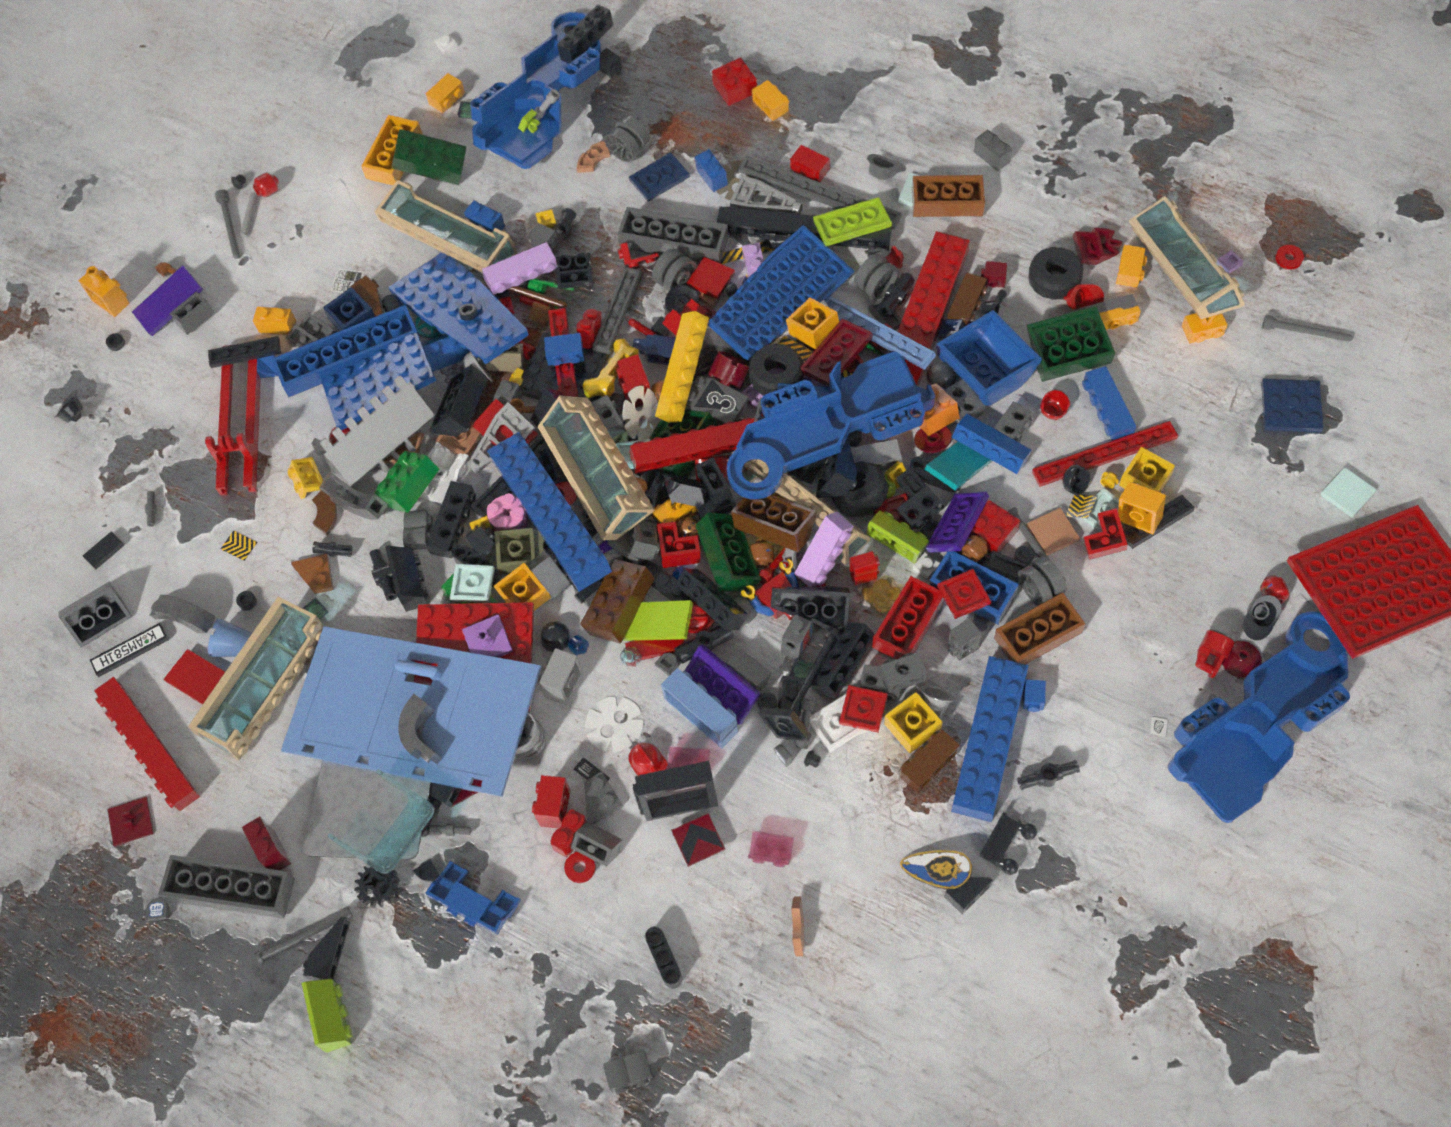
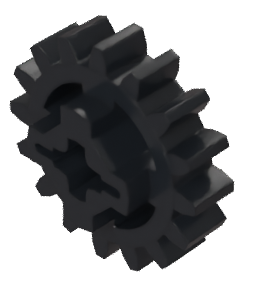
M373 862L371 863V868L364 866L365 872H358V875L361 877L360 880L354 881L359 885L354 888V891L359 893L357 898L363 900L362 903L366 906L370 903L372 908H375L376 904L382 908L385 901L390 904L391 900L389 898L391 896L396 898L397 895L394 891L400 890V887L396 885V883L400 882V879L395 877L398 873L395 869L392 870L389 864L385 866L383 862H380L378 866ZM380 873H385V874H387L389 877H386V876H383V877H382V876L380 875ZM366 893H368V894L373 893V895L375 896V898L368 896Z

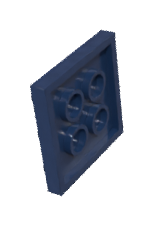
M1262 379L1264 430L1322 433L1324 428L1320 381Z

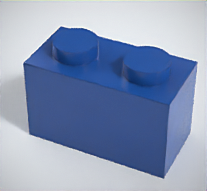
M710 149L695 156L696 170L712 192L728 185L726 171Z
M473 200L464 211L465 218L477 226H483L491 233L494 232L495 228L502 231L505 227L501 213Z
M580 333L544 337L548 366L584 361L583 342Z

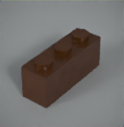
M966 272L948 312L947 320L962 319L966 326L975 321V311L980 310L981 298L986 296L988 286H986L987 278Z
M943 729L938 734L936 732L933 733L928 739L929 743L925 747H919L914 753L915 757L911 761L907 760L900 768V778L917 793L959 753L960 744Z

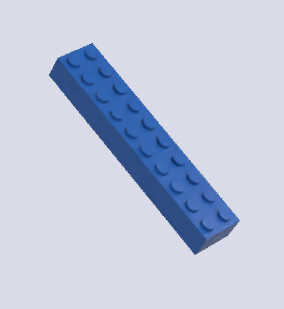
M519 432L487 450L493 464L515 497H517L578 591L583 590L612 572L607 559Z

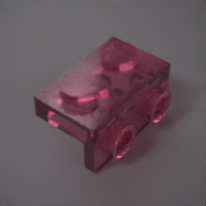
M669 747L668 766H666V769L708 761L710 759V750Z
M754 830L748 858L753 859L752 862L764 864L767 861L773 862V866L785 867V865H789L791 862L794 837Z

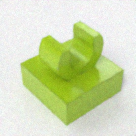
M531 109L522 118L518 129L522 132L529 129L530 132L534 133L540 124L535 119L537 112Z

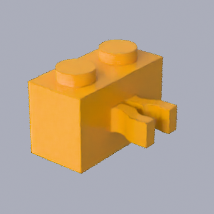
M1218 307V308H1213V309H1210V310H1207V311H1208V312L1215 311V310L1220 309V307ZM1197 313L1184 316L1182 328L1190 344L1221 337L1224 335L1228 324L1222 313L1205 319H1200Z
M670 498L664 503L658 504L652 512V516L657 520L658 524L676 522V525L681 518L685 520L687 517H693L697 514L696 506L677 502L672 504Z

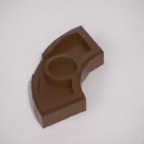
M321 490L312 499L317 508V515L313 525L328 536L337 519V505L330 500V496Z

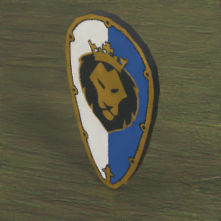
M949 850L919 852L903 858L900 862L901 868L912 878L944 890H956L963 887L969 881L973 868L970 859L964 853Z

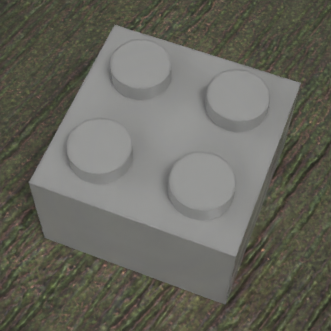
M555 648L553 654L548 656L547 667L545 671L540 673L538 682L545 698L567 705L582 673V669L577 656Z

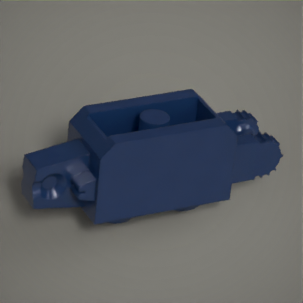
M647 334L646 339H634L632 347L638 348L639 353L645 355L648 363L669 365L676 337Z

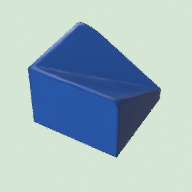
M275 355L257 359V373L260 378L278 376L272 362V358L276 357Z

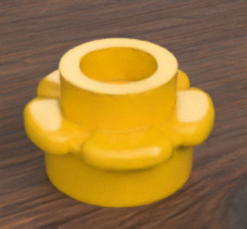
M1103 472L1100 483L1104 487L1112 489L1115 485H1118L1119 479H1117V475L1114 472Z

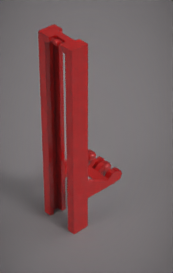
M257 359L248 361L245 435L238 433L236 436L237 443L233 442V438L230 435L233 364L221 367L218 445H215L212 436L205 438L206 447L217 462L216 490L220 495L228 494L229 452L241 451L244 456L243 486L248 487L249 492L257 491L261 378L257 373Z

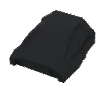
M578 253L576 256L561 255L556 257L558 289L593 285L590 253H587V255L585 253Z

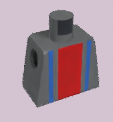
M794 615L782 637L781 654L799 661L815 631L813 622Z

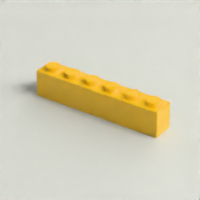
M696 311L682 314L655 417L669 423L680 422L683 419L709 321L708 317Z

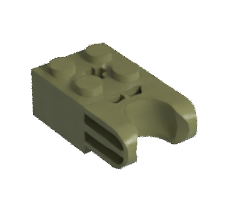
M526 528L495 531L499 575L510 574L521 564L525 563L527 565L545 551L548 545L537 529ZM560 563L556 564L559 569L563 568Z

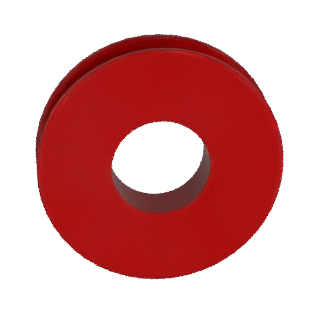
M1284 245L1278 249L1275 259L1280 267L1293 270L1301 266L1304 260V253L1295 245ZM1290 254L1294 259L1288 260L1285 255Z
M579 852L571 854L564 864V871L567 877L575 883L589 881L596 870L594 860ZM583 862L586 865L585 870L580 873L574 870L575 865Z

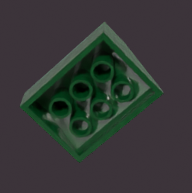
M1097 306L1034 322L1026 326L1031 348L1042 358L1041 363L1037 366L1042 382L1111 364L1115 356L1114 348Z
M685 409L683 419L680 422L669 423L661 419L649 439L651 441L656 437L666 438L675 433L684 434L693 429L702 430L711 425H719L709 412ZM695 460L657 469L663 470L668 474L688 478L695 467Z

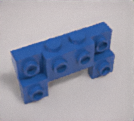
M450 861L444 871L431 883L425 894L447 908L446 912L454 917L460 915L465 918L463 921L472 927L478 925L498 935L507 919L512 917L521 902L520 898H516L502 889L495 901L492 902L490 899L462 885L469 872Z

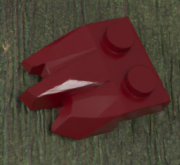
M1094 227L1092 232L1075 231L1072 236L1077 256L1080 258L1081 263L1097 265L1120 253L1118 249L1122 246V241L1112 238L1115 231Z

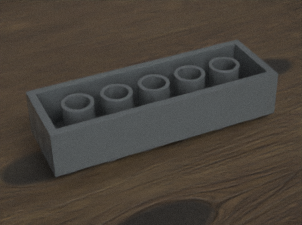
M626 207L617 233L619 245L627 243L628 249L662 255L665 251L675 248L684 257L687 256L691 260L701 262L706 257L718 263H721L729 238L727 224Z
M170 855L158 895L169 902L284 919L295 878L286 871Z

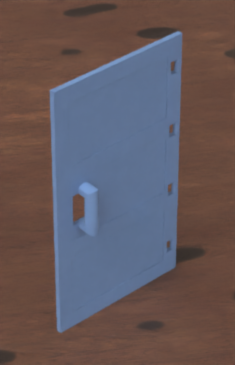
M323 627L281 751L503 797L541 666ZM413 660H416V661H421V662H427V663L437 664V666H431V665H426V664H420V663H415V662H412V661H413ZM408 674L430 677L433 681L430 686L406 680ZM413 694L417 695L435 710L425 722L422 736L425 744L442 757L438 764L433 761L428 763L421 757L416 759L401 743L398 731L399 718L403 707ZM306 745L314 746V752L304 751ZM361 756L369 757L368 764L359 762ZM416 767L424 768V775L415 774ZM473 779L482 780V787L471 785Z

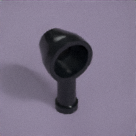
M999 290L995 300L984 301L981 306V312L986 315L994 310L998 314L1000 304L1007 295L1006 291Z

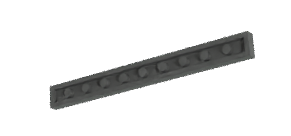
M749 156L745 157L739 167V172L836 209L867 201ZM884 207L892 222V229L895 230L902 217V213Z

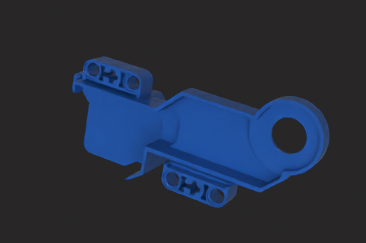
M566 12L555 17L551 23V37L521 58L522 74L508 84L504 82L493 84L470 102L471 118L477 122L472 127L474 146L481 150H490L522 169L533 167L552 152L553 138L561 133L562 128L561 93H559L560 96L557 101L551 103L545 110L544 116L538 120L540 124L534 133L530 132L529 129L522 132L518 127L522 118L531 109L535 110L536 107L541 106L552 89L559 91L563 87L576 88L599 71L600 39L570 64L560 59L557 44L566 36L564 29L568 26L577 25L587 14L582 12Z
M891 352L859 364L852 375L842 379L841 361L837 362L829 374L830 394L817 398L814 385L807 380L764 395L761 398V409L764 419L746 426L736 446L737 449L728 460L727 475L732 489L742 497L762 499L770 496L780 487L784 473L840 453L848 434L856 430L866 434L871 432L876 440H885L921 426L924 422L925 411L932 409L935 402V394L931 385L927 384L926 389L918 387L903 356L897 352ZM809 391L808 394H803L801 392ZM767 404L774 405L773 407H766ZM753 459L765 462L769 469L767 477L758 483H751L742 475V468L745 463Z
M1305 612L1293 620L1286 631V644L1288 647L1250 671L1245 678L1243 702L1231 708L1223 699L1213 698L1183 718L1174 731L1175 738L1183 748L1177 751L1168 763L1169 772L1177 781L1188 783L1210 809L1214 811L1216 816L1225 823L1233 822L1262 800L1264 785L1275 778L1293 757L1294 741L1284 732L1283 726L1293 721L1302 731H1312L1339 712L1350 699L1348 690L1342 685L1348 679V659L1345 653L1347 650L1322 613ZM1309 629L1323 632L1329 640V648L1326 651L1311 649L1304 641V632Z

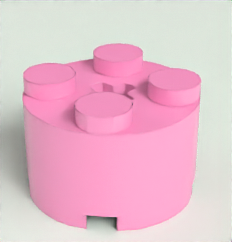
M512 494L500 496L488 505L487 516L494 533L495 531L527 528V513L517 497Z

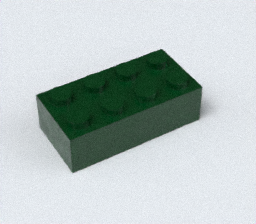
M399 129L391 168L458 185L462 175L467 146Z
M707 513L695 526L718 590H744L749 592L746 586L755 587L762 579L744 531L734 527L732 514Z

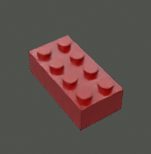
M910 576L874 635L872 648L895 660L902 658L907 653L914 654L944 604L945 600L940 591Z

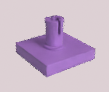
M499 614L462 629L470 653L499 658L513 652Z

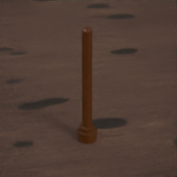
M519 286L506 289L560 308L567 307V303Z

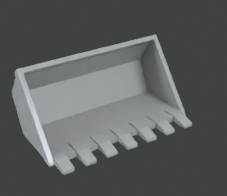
M400 375L394 380L399 387L396 393L389 386L382 390L387 398L383 404L376 396L369 401L375 409L371 414L363 406L357 410V413L363 419L359 424L352 417L345 420L344 423L350 429L346 435L339 427L332 431V434L338 440L334 445L327 438L319 442L326 451L323 455L331 471L335 475L337 474L350 487L357 484L377 466L385 473H388L389 468L383 461L390 455L397 461L399 455L395 451L400 446L404 445L410 452H414L416 449L409 439L435 416L417 393L412 383L409 382L407 384Z

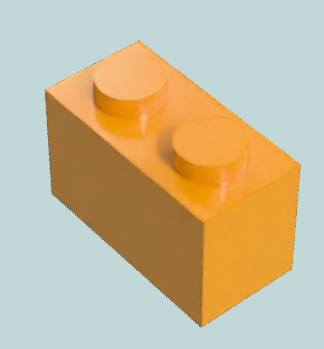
M447 73L426 92V97L429 105L444 113L465 94L462 81Z
M769 80L752 89L753 102L772 121L789 111L788 97L782 94L777 86Z
M1130 245L1123 246L1116 284L1138 287L1139 281H1143L1145 270H1142V266H1146L1147 256L1144 255L1145 248Z
M259 306L256 307L253 323L259 333L288 335L297 321L291 309Z

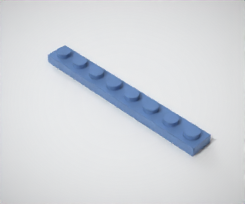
M832 296L826 299L825 302L828 307L837 311L839 322L843 318L872 332L873 338L871 341L891 352L899 353L904 359L925 370L935 358L936 354L934 351Z

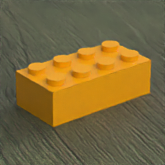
M392 115L387 116L361 166L366 179L394 185L397 180L400 181L404 171L391 168L399 129L422 134L419 122Z

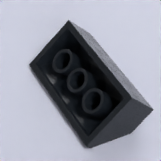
M469 365L450 379L430 427V433L457 437L469 430L471 426L470 421L476 414L475 408L481 401L480 395L486 388L487 377L473 365Z

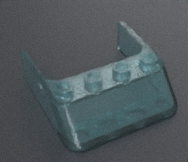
M377 769L376 773L384 781L407 795L408 803L375 849L368 855H361L330 833L327 837L372 869L382 874H387L395 868L434 814V807L429 801Z

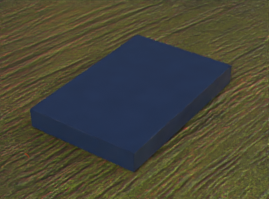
M670 152L630 175L629 181L649 202L688 179L690 173Z

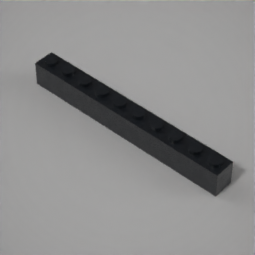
M719 206L716 223L727 224L728 235L761 238L760 235L764 232L788 235L789 233H795L804 225L823 242L813 221V217L817 215ZM892 227L833 245L864 249L880 247L889 251Z

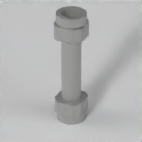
M552 89L541 106L535 108L534 111L537 112L535 119L540 120L551 103L557 101L560 96L557 90Z

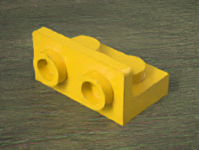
M313 457L291 460L287 472L289 478L294 483L295 492L299 494L300 498L305 499L307 492L321 490L319 487L323 479Z

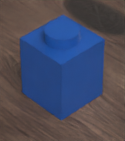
M1025 679L1023 709H1028L1030 712L1043 711L1046 681Z

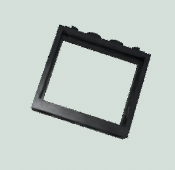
M709 760L635 776L636 784H632L641 816L645 815L646 821L718 806ZM706 784V788L673 794L647 800L646 797L655 794Z

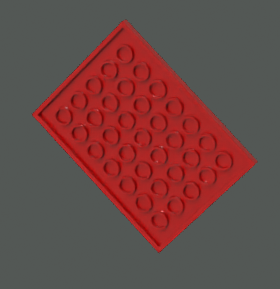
M1419 505L1294 554L1286 560L1352 659L1451 617V549Z

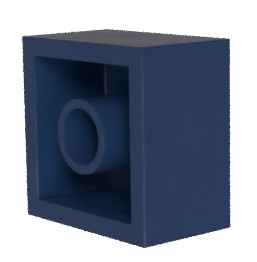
M352 287L323 307L328 319L339 331L375 317L372 308Z

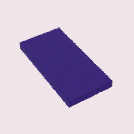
M182 265L138 305L132 313L148 334L153 336L172 319L169 313L196 291L200 293L204 289L187 268Z
M987 491L954 494L926 546L929 553L962 550L989 498Z
M703 644L699 645L684 670L690 674L694 683H700L705 687L708 695L717 697L722 703V707L725 709L729 708L735 713L738 725L744 722L761 694Z

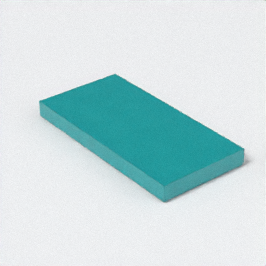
M957 441L928 463L925 470L956 491L989 465L992 460Z

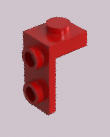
M627 243L620 244V248L617 249L619 259H623L624 265H629V268L639 266L641 261H646V264L655 262L656 258L659 257V254L656 253L631 260Z

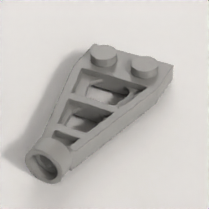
M746 176L741 177L730 200L731 207L793 214H801L803 209L802 202L796 201L792 197L757 179ZM755 191H761L767 195L764 202L751 201ZM772 197L783 200L781 206L770 205Z
M509 402L495 415L471 459L466 463L476 474L483 466L492 461L490 456L483 452V448L488 441L492 440L496 445L501 443L495 437L499 426L506 425L513 432V435L519 432L524 440L535 429Z

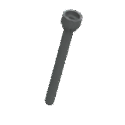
M221 189L215 192V198L222 208L232 255L235 259H238L240 254L228 208L230 197L227 190Z
M1265 315L1262 329L1264 330L1279 328L1348 342L1353 339L1351 334L1277 321L1276 318L1270 315Z

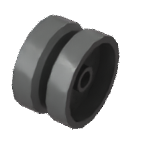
M671 248L665 251L657 260L652 271V279L659 285L664 286L668 291L678 285L687 286V281L696 269V263L687 256L684 257L677 249Z
M876 253L865 260L855 275L854 284L862 291H866V294L873 300H879L885 296L888 287L898 279L899 269L892 263H888L887 259L881 254Z
M1044 556L1032 562V566H1026L1018 571V579L1022 589L1037 606L1052 599V597L1054 598L1066 592V583L1062 574L1054 563Z

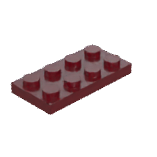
M842 318L801 366L802 373L830 387L829 374L837 362L841 361L842 374L873 338L872 332Z

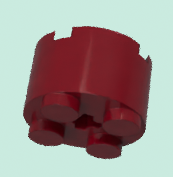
M719 351L708 375L715 379H721L720 383L729 387L731 384L733 387L741 389L749 373L750 364L739 357H733L730 353Z

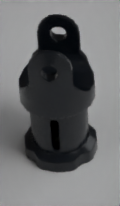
M570 208L562 209V216L554 227V230L559 229L566 233L564 240L571 230L572 220L577 216L575 211Z
M764 232L760 235L761 239L769 241H763L761 243L762 247L777 248L792 234L780 235L776 232Z

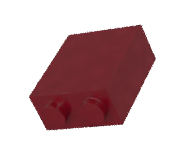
M260 816L242 826L258 861L264 867L280 871L291 865L275 831Z

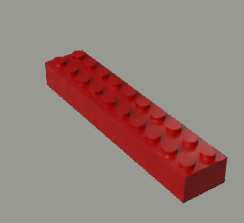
M935 232L898 333L933 350L941 323L945 318L967 258L970 240ZM904 359L916 385L919 387L925 370Z

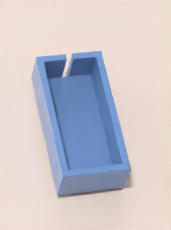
M677 668L661 684L664 699L721 749L738 733L735 713L729 708L725 709L722 707L720 700L715 696L711 697L708 695L705 687L700 683H694L692 677L686 671L682 672Z

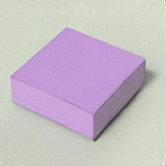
M1232 250L1217 260V263L1228 274L1243 265V261Z

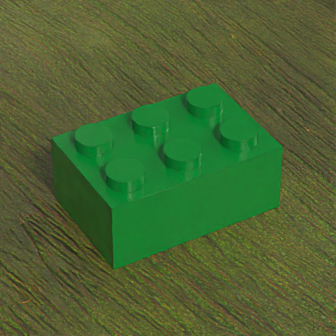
M404 451L399 456L395 465L388 471L384 480L379 483L374 493L388 504L387 508L409 513L440 469L427 455Z

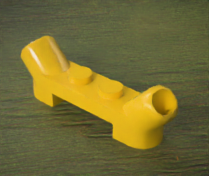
M626 339L616 340L613 343L615 355L610 358L609 363L601 370L600 375L584 381L583 390L585 396L591 398L608 395L610 397L615 391L614 380L617 378V361L639 355L638 348L631 347Z

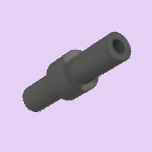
M154 491L147 492V504L145 505L147 526L149 527L155 526V514L157 513Z
M448 823L446 825H430L429 832L442 833L446 836H455V834L471 835V827L456 826L455 824Z

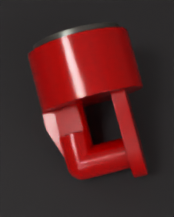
M1212 629L1207 630L1197 650L1195 666L1208 673V677L1213 679L1218 673L1223 660L1228 659L1235 645L1234 640L1222 632ZM1209 654L1216 656L1212 665L1206 662Z

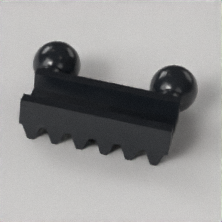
M1003 812L983 847L980 857L996 866H1001L1002 871L1006 875H1014L1018 871V863L1012 858L1003 859L1017 831H1020L1024 839L1032 840L1037 836L1038 831L1035 825L1031 823L1023 824L1020 820L1017 822L1006 816L1007 813Z

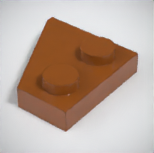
M327 554L291 562L293 568L314 594L334 590Z

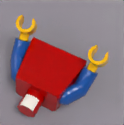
M787 559L789 564L787 568L783 566L782 562L779 564L780 568L786 571L785 574L781 572L756 591L754 587L746 586L749 589V595L744 590L741 591V595L749 598L750 604L757 613L769 617L773 616L775 619L785 614L789 620H792L793 616L770 607L772 587H799L796 575L791 570L793 563L790 559Z

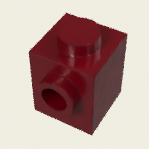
M986 261L985 268H981V277L987 278L986 286L1005 288L1007 263Z

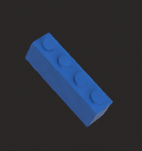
M1104 366L1085 372L1082 385L1084 390L1088 391L1090 395L1089 398L1092 406H1095L1097 409L1098 419L1103 422L1106 435L1110 436L1113 441L1133 434L1136 424L1107 367Z
M966 414L960 420L952 436L953 439L1015 474H1018L1026 464L1032 451L1030 448L969 414Z

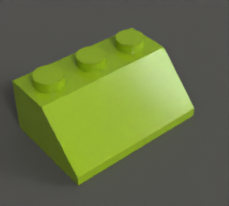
M879 511L868 524V536L914 564L918 561L929 542L924 534L920 532L915 533L910 530L909 525L894 520V517L888 512L883 513Z
M333 979L302 982L315 1046L328 1053L351 1045L350 1038L353 1037L350 1025L346 1023L345 1017L348 1016L345 1004H342L341 996H343L341 985L337 984Z

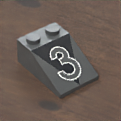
M697 375L691 385L685 409L709 412L719 425L729 421L734 423L749 401V397L712 378Z

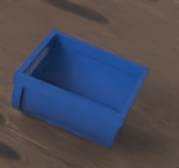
M994 310L938 342L936 346L937 356L959 375L986 406L993 405L1019 389L1031 377L1042 360Z

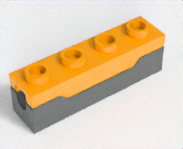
M1130 294L1064 312V315L1097 306L1106 330H1113L1119 326L1132 325L1138 322L1141 310L1134 295Z

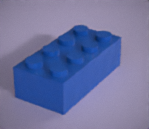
M954 551L947 552L931 577L930 586L938 589V583L974 569L991 600V604L973 612L999 625L1017 594L1019 584Z

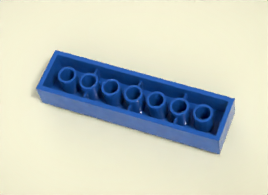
M406 305L272 358V362L287 396L291 397L321 385L322 381L327 377L340 373L342 369L357 364L359 360L372 356L376 351H382L391 343H397L407 335L416 333L417 330Z
M989 656L951 812L992 822L1029 665Z

